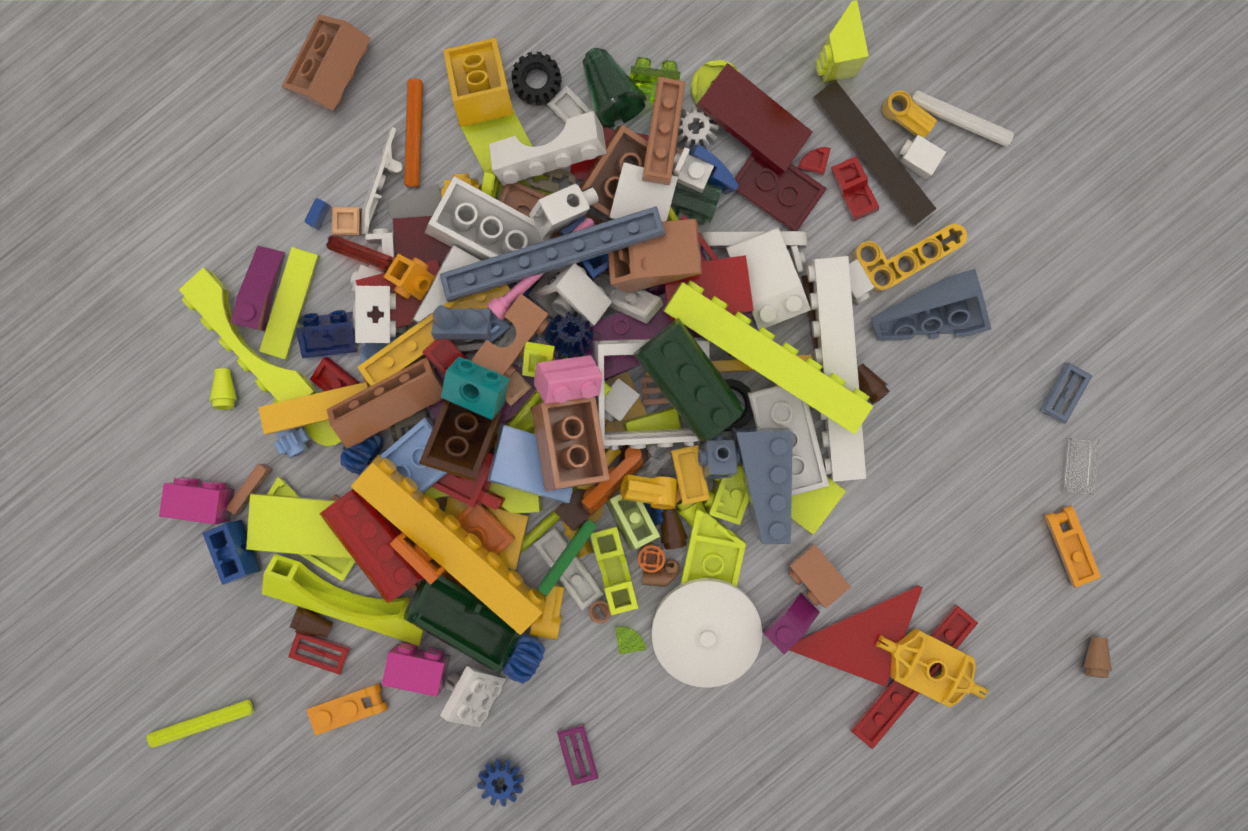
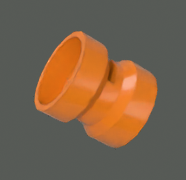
M649 543L640 548L638 563L644 571L655 573L664 566L665 554L659 545Z

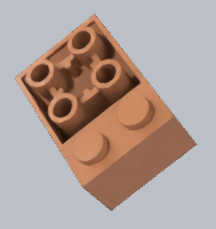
M687 219L662 222L665 236L608 253L610 284L626 293H631L702 274L697 220Z

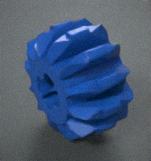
M376 433L366 438L362 443L355 444L349 448L344 446L343 452L340 455L341 465L346 470L360 475L380 454L383 447V438Z
M521 635L502 670L503 673L515 682L518 681L523 684L529 681L540 666L545 647L533 636Z
M496 758L495 767L487 762L484 766L486 771L479 772L478 777L483 781L478 782L477 788L486 789L481 795L482 799L491 796L490 804L493 806L497 799H500V804L504 807L507 804V798L515 802L517 800L515 793H522L523 787L519 784L524 782V776L516 775L520 771L518 765L512 769L509 768L511 765L510 759L506 760L505 765H501L500 758ZM499 777L505 779L502 787L497 786Z

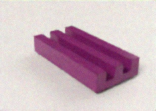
M584 724L557 731L571 785L574 786L598 779L599 776ZM576 733L581 735L591 771L589 775L586 774ZM570 735L581 775L579 778H576L565 736Z

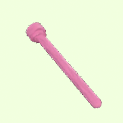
M586 218L572 232L594 226V221L591 218ZM543 274L519 281L504 297L493 298L486 306L503 321L505 319L504 315L518 296L526 292Z

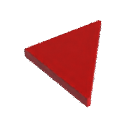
M916 585L905 592L896 594L828 627L826 626L808 634L806 637L799 639L789 651L886 687L891 674L892 655L890 652L877 647L876 643L879 641L885 644L879 640L880 636L894 643L899 642L905 637L923 587Z

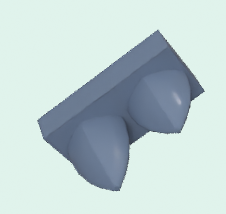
M440 305L433 313L431 334L434 339H490L492 311L491 309L473 308L449 309Z

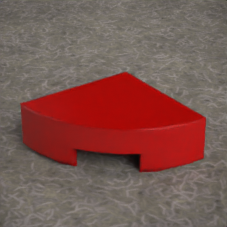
M820 147L810 151L801 159L797 168L823 176L831 148Z

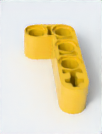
M959 224L948 225L889 260L886 259L877 243L866 241L854 250L852 259L853 261L858 259L871 283L874 285V288L871 290L883 292L963 246L967 240V232ZM949 235H956V239L954 241H951L946 245L942 246V243L940 241L944 240ZM923 245H929L933 248L934 255L932 258H927L923 255ZM863 248L869 249L872 252L873 259L871 262H866L861 258L860 252ZM903 258L909 261V272L900 270L898 266L899 259ZM876 272H881L886 276L887 282L885 286H880L875 282L874 275Z

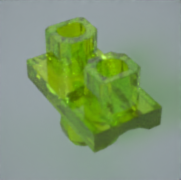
M638 57L635 66H631L629 88L640 90L639 93L650 94L649 102L654 103L658 76L680 80L681 72L677 70V62L666 60L662 62V69L651 68V60Z

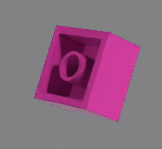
M174 478L173 482L163 484L159 517L208 524L229 522L231 512L226 510V507L234 496V489L226 488L225 482L209 481L199 484V479Z
M402 641L401 645H395L388 652L382 685L437 697L444 688L451 655L444 654L445 650L441 648L428 647V650L418 649L417 645Z

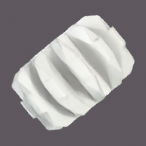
M692 105L691 113L683 108L681 110L683 118L680 117L678 130L680 135L677 137V144L685 141L684 148H689L690 145L696 146L701 144L705 149H709L710 144L708 140L716 141L717 136L713 132L718 131L719 125L712 123L714 120L709 116L706 117L704 112H697L696 105ZM692 124H698V128L702 127L699 130V134H693V130L689 131Z

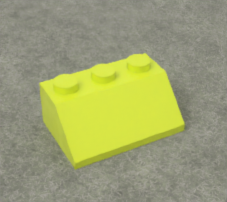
M857 0L850 3L828 36L818 59L815 60L816 72L818 76H822L823 84L833 82L834 80L839 81L856 77L869 57Z

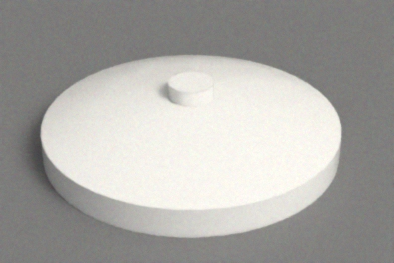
M699 578L675 587L660 602L652 621V643L659 662L671 676L695 687H718L738 679L752 666L762 644V624L754 603L740 588L720 579Z

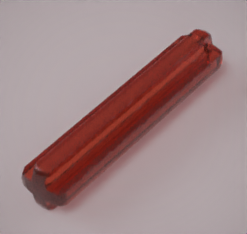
M329 236L326 247L331 251L384 271L389 269L395 259L392 256L338 236Z

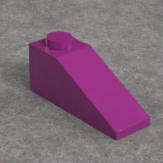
M257 246L238 292L230 323L266 331L285 252Z

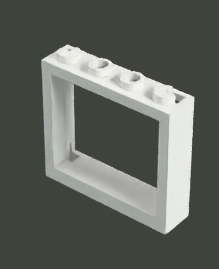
M693 337L709 358V340L703 337ZM651 339L592 341L593 359L596 366L602 372L600 395L595 396L604 449L617 450L618 445H629V448L642 449L646 448V444H656L657 447H672L673 443L684 442L686 446L700 444L698 438L689 428L605 432L604 356L634 355V352Z

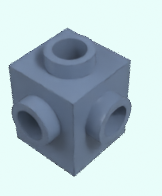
M715 436L701 446V449L698 450L699 466H703L704 479L732 478L737 474L740 452L738 448H735V440H726L725 436Z

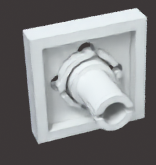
M466 666L461 677L456 673L451 674L447 679L453 682V684L445 681V688L452 691V694L440 716L449 722L481 727L488 717L493 702L499 696L506 679L500 674Z

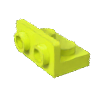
M737 465V474L732 478L713 479L715 480L711 491L708 490L710 500L703 501V505L706 506L705 510L709 515L738 525L741 524L749 501L741 466Z

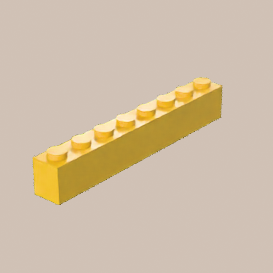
M378 454L352 483L351 488L518 634L521 635L543 613L546 604L543 595L538 590L529 588L523 582V578L519 573L514 570L510 571L503 565L501 558L496 553L486 550L477 536L472 533L468 534L461 528L459 521L454 516L444 513L434 498L425 496L420 492L417 484L411 478L402 476L392 461L382 458Z

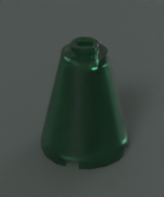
M593 48L585 54L582 63L592 109L603 128L615 127V121L622 119L626 123L636 117L646 106L644 100L647 101L640 88L606 49Z

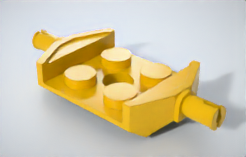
M916 628L899 642L894 643L880 636L879 640L885 644L879 641L876 643L877 647L890 652L892 655V679L947 707L958 704L967 693H972L981 699H984L986 696L979 691L988 694L987 688L973 681L976 666L975 659L972 656ZM940 663L942 667L941 673L938 676L931 677L929 674L931 665Z

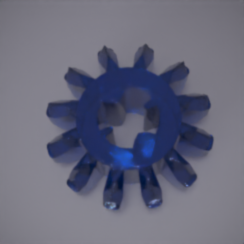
M568 311L565 314V318L557 314L554 322L550 321L548 323L545 341L549 345L555 346L554 351H558V359L562 358L563 355H567L568 358H574V355L581 357L585 355V351L591 349L594 330L589 329L590 321H581V314L574 318Z

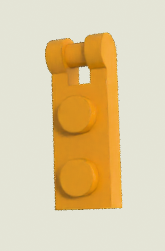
M1070 505L1062 508V512L1057 514L1052 512L1044 515L1046 525L1051 531L1072 587L1076 588L1101 578L1073 507ZM1067 521L1070 529L1062 531L1060 524Z
M376 683L309 707L306 711L315 736L388 710L386 701H383L380 695L382 691L380 684ZM369 696L372 705L366 707L363 698Z

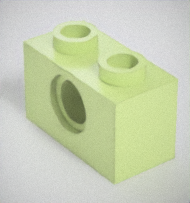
M621 494L606 502L630 551L660 537L642 502L623 500Z

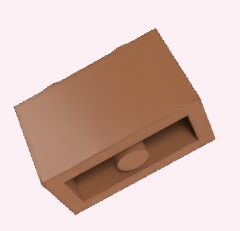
M813 543L787 563L791 568L788 574L797 585L803 583L809 591L806 595L815 606L821 604L826 609L851 588Z

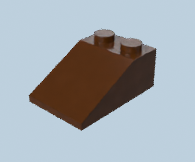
M444 400L419 464L476 481L500 427L503 408L491 420L448 400Z

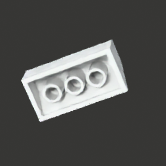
M455 176L425 231L426 234L450 247L454 245L481 261L549 240L551 237L550 235L542 239L530 217Z

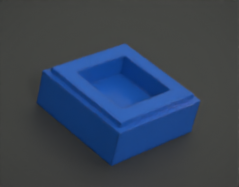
M316 198L304 220L305 223L319 230L331 206L325 201Z

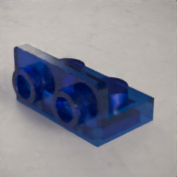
M336 310L328 315L318 316L317 313H310L302 316L296 325L302 358L357 352L358 346L355 343V331L352 320L353 312Z

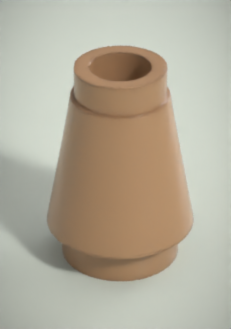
M1091 637L1083 666L1086 669V676L1109 678V671H1112L1108 638Z

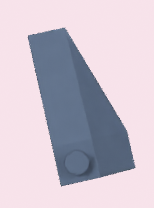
M975 269L948 276L871 318L878 341L912 339L915 335H929V338H939V334H954L955 337H966L992 329Z

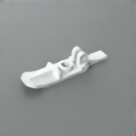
M393 127L389 130L361 210V234H368L371 218L378 200L382 197L376 194V190L381 191L385 182L386 175L382 174L383 170L393 174L402 170V164L392 159L391 143L396 128Z

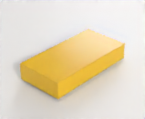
M699 445L671 451L683 505L710 500L707 482L703 475V466H699L698 463Z

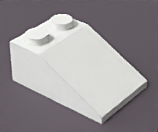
M778 227L726 247L729 257L746 255L754 308L752 315L758 330L761 327L767 328L811 310Z

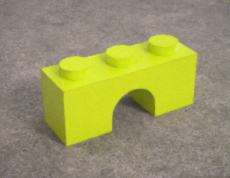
M617 525L593 531L590 537L601 571L611 615L638 609V602Z

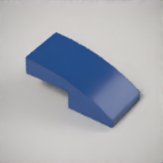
M699 144L690 148L689 155L714 165L706 184L724 194L737 190L738 184L735 178L715 155Z

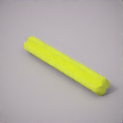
M245 700L151 732L146 736L150 748H155L249 716L254 712L253 704L250 700Z

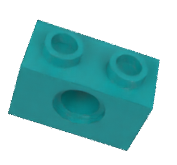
M458 357L446 370L441 398L493 420L504 406L510 378L475 364L471 360Z

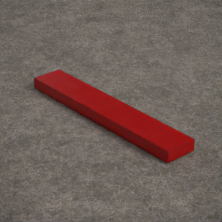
M955 604L932 631L930 636L957 649L978 622ZM940 663L931 665L929 669L931 677H934L940 670ZM892 679L850 731L873 749L919 695V692Z

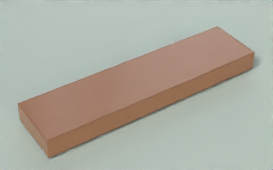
M658 76L642 174L643 181L670 185L685 81Z

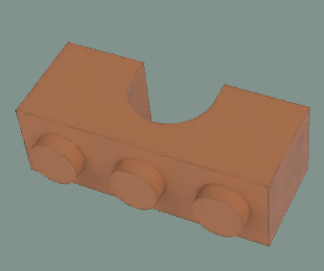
M522 294L518 296L504 315L516 328L514 342L507 347H497L486 340L471 360L475 364L496 371L508 378H511L516 371L513 365L519 357L524 359L526 342H531L536 334L542 336L550 325V322L547 321L550 317L549 314Z

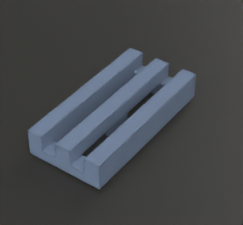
M1069 362L1066 363L1040 411L1066 424L1090 382L1092 375ZM1070 371H1072L1073 373L1069 381L1067 382L1054 408L1051 409L1050 407L1052 403L1054 402L1057 394L1059 393ZM1080 375L1083 377L1063 414H1060L1059 411Z

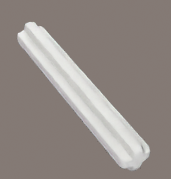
M916 91L912 96V101L929 114L1005 147L1012 142L1014 133L1008 129L921 91Z

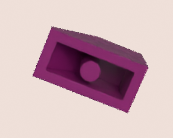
M800 592L762 629V632L785 654L804 636L820 611Z

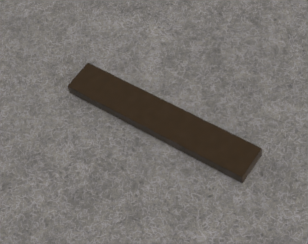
M836 80L813 97V100L913 227L936 210L933 203Z

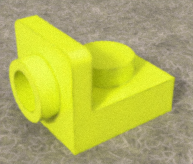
M526 342L522 375L535 378L537 363L555 360V346Z

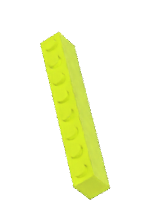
M691 280L687 285L683 282L680 283L663 309L664 312L675 319L679 318L690 329L848 431L856 434L874 407L867 402L870 398L868 395L857 388L851 392L844 387L846 381L834 373H831L828 377L820 372L823 366L808 357L806 362L796 356L799 350L786 342L783 346H780L773 341L775 335L765 328L761 327L757 331L749 326L752 320L737 311L735 316L725 310L728 304L715 296L709 300L702 295L704 289Z

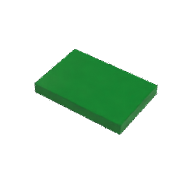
M590 520L583 522L538 585L541 593L548 596L597 525Z

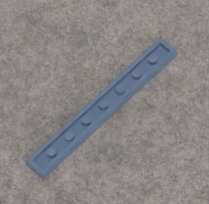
M655 206L441 273L440 278L446 300L450 303L662 237L666 234L658 208Z

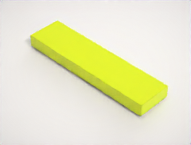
M291 247L259 352L288 360L320 257L319 255Z

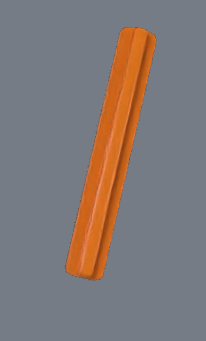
M411 78L407 81L404 184L406 187L411 188L419 187L423 82L417 78Z

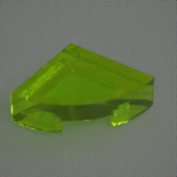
M615 626L619 654L647 650L645 642L639 633L626 626Z

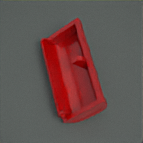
M354 489L319 513L386 603L397 598L423 578L390 545L403 532Z

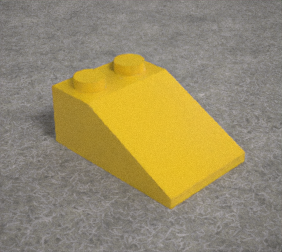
M496 37L443 49L452 100L460 127L514 114Z

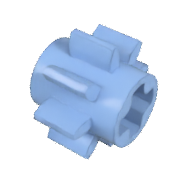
M295 428L278 432L279 441L275 442L274 445L280 455L287 453L289 458H293L308 449L305 442L311 439L305 428H300L299 430Z

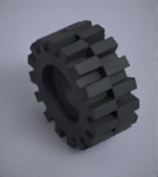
M538 51L537 54L529 52L527 53L528 56L524 57L522 55L519 58L520 61L518 63L515 62L513 66L514 70L511 72L514 90L522 101H527V104L532 105V103H536V106L541 105L542 102L547 104L552 97L554 98L557 95V91H560L562 82L560 69L557 66V62L554 59L552 60L550 55L546 54L544 56L542 52ZM533 69H541L547 75V82L541 88L535 89L526 83V76Z

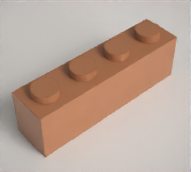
M426 357L328 408L327 414L330 426L346 448L362 443L366 438L380 431L387 430L391 425L405 418L412 417L416 412L438 403L443 399L441 398L443 382Z

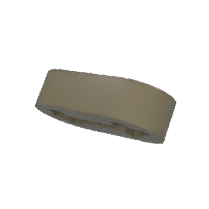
M560 168L542 174L549 177V181L539 179L538 183H535L533 177L526 178L530 187L551 194L560 191V185L552 182L553 179L562 181L564 177H568L570 184H577L575 176L571 172Z

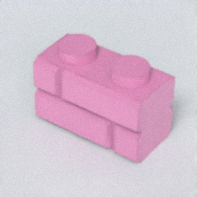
M591 355L536 364L534 386L538 393H540L544 404L562 403L600 395L602 372L596 366Z

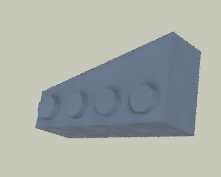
M732 428L736 447L740 452L743 479L749 497L757 538L762 544H791L793 432L788 428Z

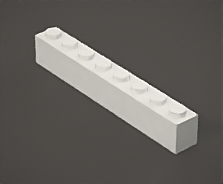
M848 256L811 259V265H807L808 281L813 282L814 293L809 294L811 310H815L816 321H812L813 338H818V349H814V359L823 366L820 372L828 377L831 373L836 374L846 381L844 387L853 392L855 388L859 389L849 258ZM819 412L820 420L825 421V431H821V442L823 448L827 447L828 458L823 459L826 475L829 474V478L833 482L866 479L862 425L856 434H853Z

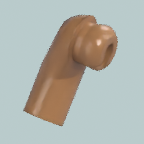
M668 560L655 573L643 571L642 585L668 586L679 575L680 567L678 562Z

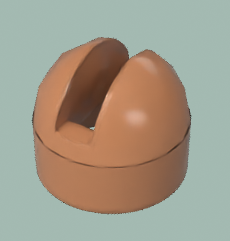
M596 601L590 606L589 616L593 622L602 624L610 618L611 612L606 602ZM599 606L602 614L605 616L602 620L594 609Z

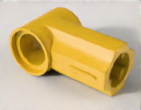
M898 90L893 92L883 101L881 109L883 115L887 119L899 123L914 136L920 135L925 138L937 122L934 117L915 104L911 96L905 91ZM892 100H897L901 103V112L893 109Z
M629 474L624 476L620 487V494L623 500L648 503L651 507L657 509L675 508L677 479L671 477L647 478Z
M555 584L548 596L541 593L546 604L543 613L532 623L530 636L552 640L558 639L564 586Z

